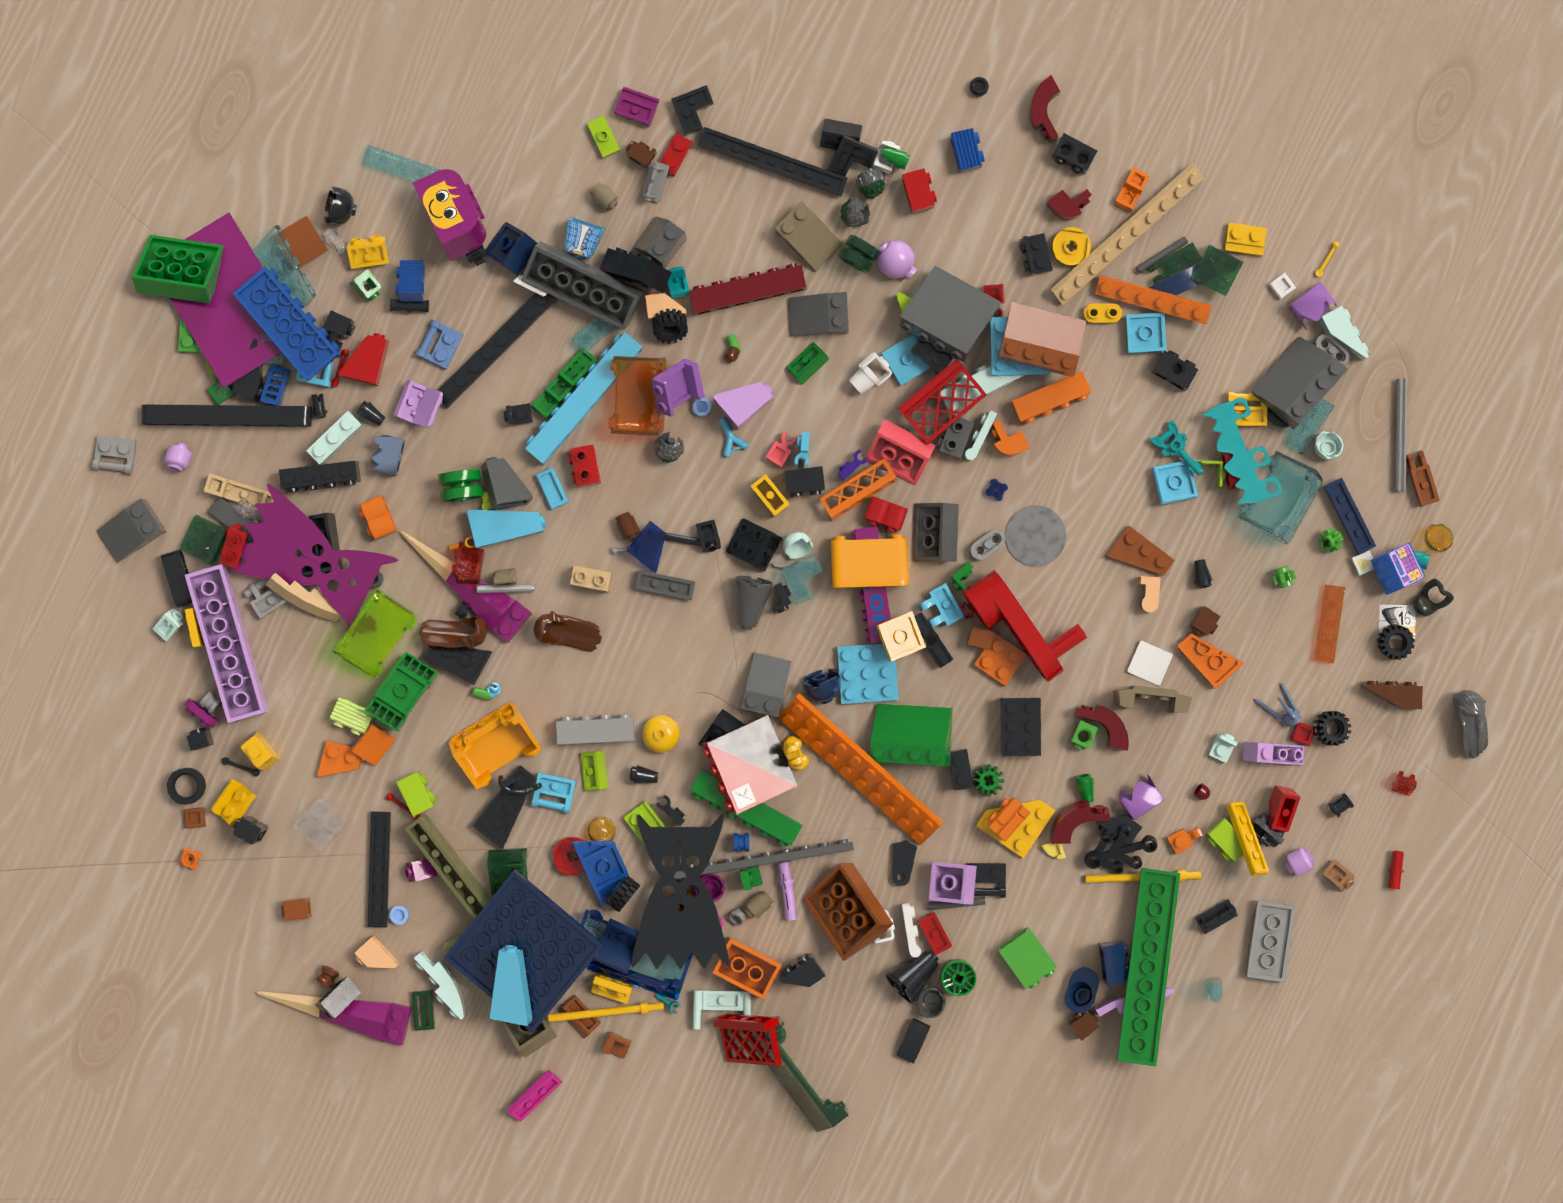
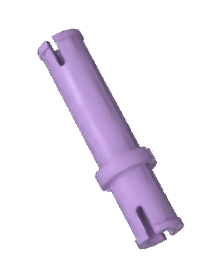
M790 861L778 863L779 885L782 888L785 920H796L798 917L793 891L794 878L791 876Z

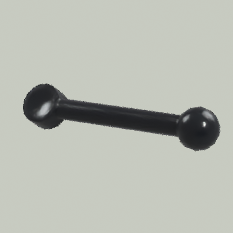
M228 757L222 759L224 765L235 766L252 773L253 776H259L260 774L258 769L253 770L232 762Z

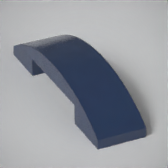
M1209 259L1149 288L1179 295L1218 277Z

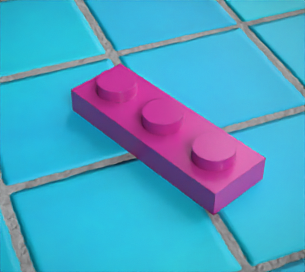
M548 1070L507 1111L521 1122L562 1083L561 1079Z

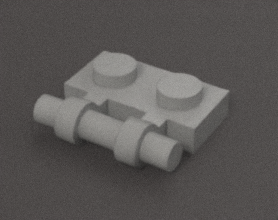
M265 579L256 584H251L249 589L244 591L247 598L253 594L256 597L250 604L260 619L289 602L272 589L262 595L260 590L266 587L269 581Z

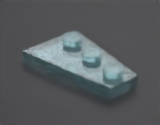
M1322 398L1294 430L1290 427L1286 444L1300 454H1303L1335 406Z

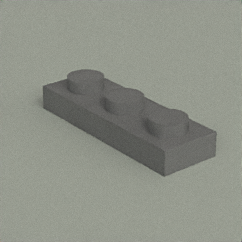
M639 570L635 589L692 601L695 581Z

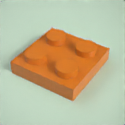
M995 633L991 649H984L974 663V666L1006 686L1027 654Z

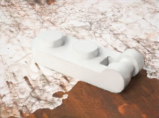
M904 903L902 904L909 953L912 957H918L921 954V949L915 940V937H918L917 925H913L912 918H915L914 906Z

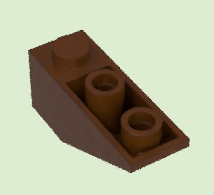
M1367 681V684H1361V688L1397 708L1422 709L1423 686H1417V682H1405V686L1398 685V681H1386V685H1378V681Z

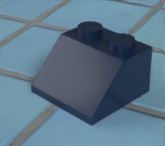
M505 222L485 251L489 257L518 276L529 261L533 249L538 243L525 232Z
M1122 940L1099 943L1103 982L1107 985H1114L1127 981L1129 964H1126L1125 956L1129 955L1128 946L1124 945Z

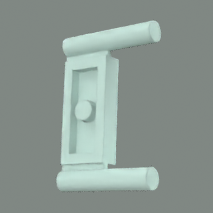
M694 990L693 1029H701V1010L743 1011V1015H751V993L742 990Z

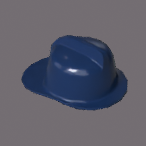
M1086 967L1079 968L1073 972L1065 994V1003L1068 1009L1074 1013L1086 1012L1096 1000L1099 980L1097 974L1092 969Z

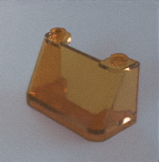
M614 356L610 363V369L616 375L615 413L608 421L611 434L648 436L663 434L665 415L659 413L651 379L666 370V358Z

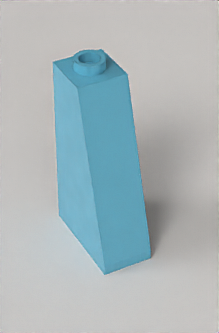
M466 510L476 548L545 532L544 527H547L545 517L541 516L539 512Z
M506 945L498 953L489 1019L528 1026L532 1022V1011L523 950H519L513 945Z

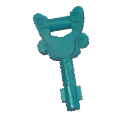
M1171 420L1168 430L1160 437L1150 438V442L1157 448L1162 449L1164 457L1179 455L1189 466L1188 469L1192 474L1196 473L1200 476L1204 472L1201 469L1202 465L1198 461H1194L1184 450L1187 440L1186 434H1179L1178 427ZM1172 435L1175 436L1171 443L1164 444Z

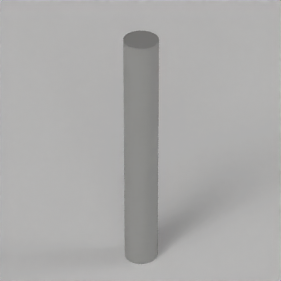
M533 584L476 586V593L534 592Z

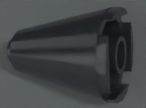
M924 951L920 956L914 957L890 971L886 975V979L893 988L895 987L899 991L898 994L909 1003H913L938 967L937 961L939 959L932 951Z

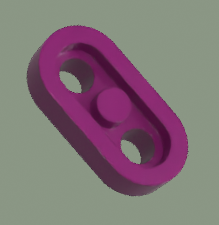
M188 698L184 703L186 706L185 711L192 716H198L201 719L200 723L205 727L209 728L211 726L214 728L218 724L219 720L215 716L210 715L205 708H201L193 699Z

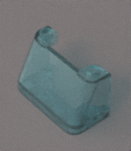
M1276 451L1270 457V463L1268 464L1270 473L1267 478L1273 476L1278 478L1282 494L1257 503L1243 505L1239 512V518L1273 539L1287 545L1317 495L1323 478L1316 469ZM1267 482L1266 490L1269 493L1277 491L1278 487L1275 482Z

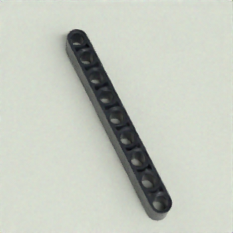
M142 405L141 424L312 426V407Z

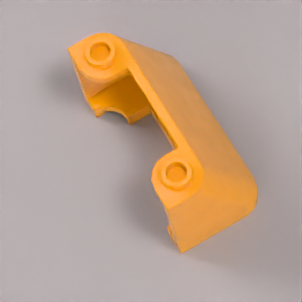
M892 534V538L846 540L845 536H834V540H830L831 586L833 588L909 585L907 538H903V534Z
M509 702L453 736L449 741L452 756L476 790L489 785L492 778L491 773L518 756L524 754L525 757H534L542 750L535 735L513 702Z

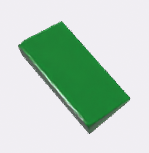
M813 342L786 369L802 385L829 358Z

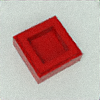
M1299 722L1295 725L1290 740L1310 746L1315 729L1312 726Z

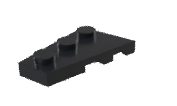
M429 646L423 659L475 685L493 651L466 647Z

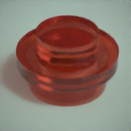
M963 601L959 608L965 620L974 618V609L970 603L967 604Z

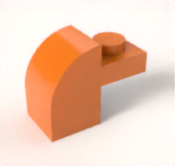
M1000 420L992 424L991 433L994 439L998 438L999 440L993 444V447L1000 454L1015 456L1030 449L1022 431L1008 437Z

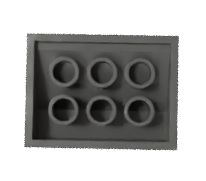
M1299 337L1251 390V393L1294 430L1348 369L1332 355Z

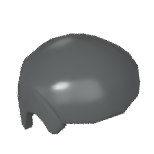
M927 987L921 991L917 998L919 1013L926 1018H936L941 1015L946 1006L943 992L935 987Z

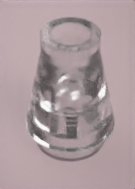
M331 226L321 235L322 241L340 255L347 250V245L337 228L334 229Z
M240 500L235 508V513L238 514V517L254 520L259 523L263 521L255 505L248 500Z

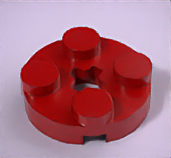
M567 837L561 840L554 849V863L563 874L577 875L584 872L579 858L570 861L567 855L568 852L572 853L575 851L571 842L584 841L579 837Z

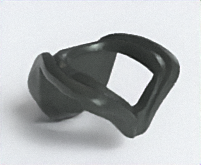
M1431 579L1414 599L1413 607L1418 615L1430 616L1438 609L1449 605L1453 601L1454 596L1444 590L1442 583L1438 579ZM1435 586H1438L1440 593L1446 596L1440 603H1433L1428 597V591Z

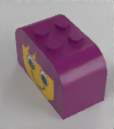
M442 169L413 182L450 261L476 250L483 244L486 238V228L482 219L485 217L469 183L465 185L457 172L450 169Z

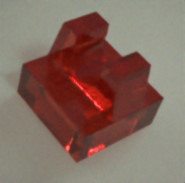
M1399 771L1392 784L1391 791L1410 796L1417 786L1415 775L1411 774L1406 778L1403 777L1404 772Z

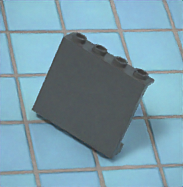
M934 266L901 314L898 326L905 332L916 335L921 341L934 345L937 350L950 354L953 359L965 363L967 355L992 317H995L999 312L1001 302L943 269Z

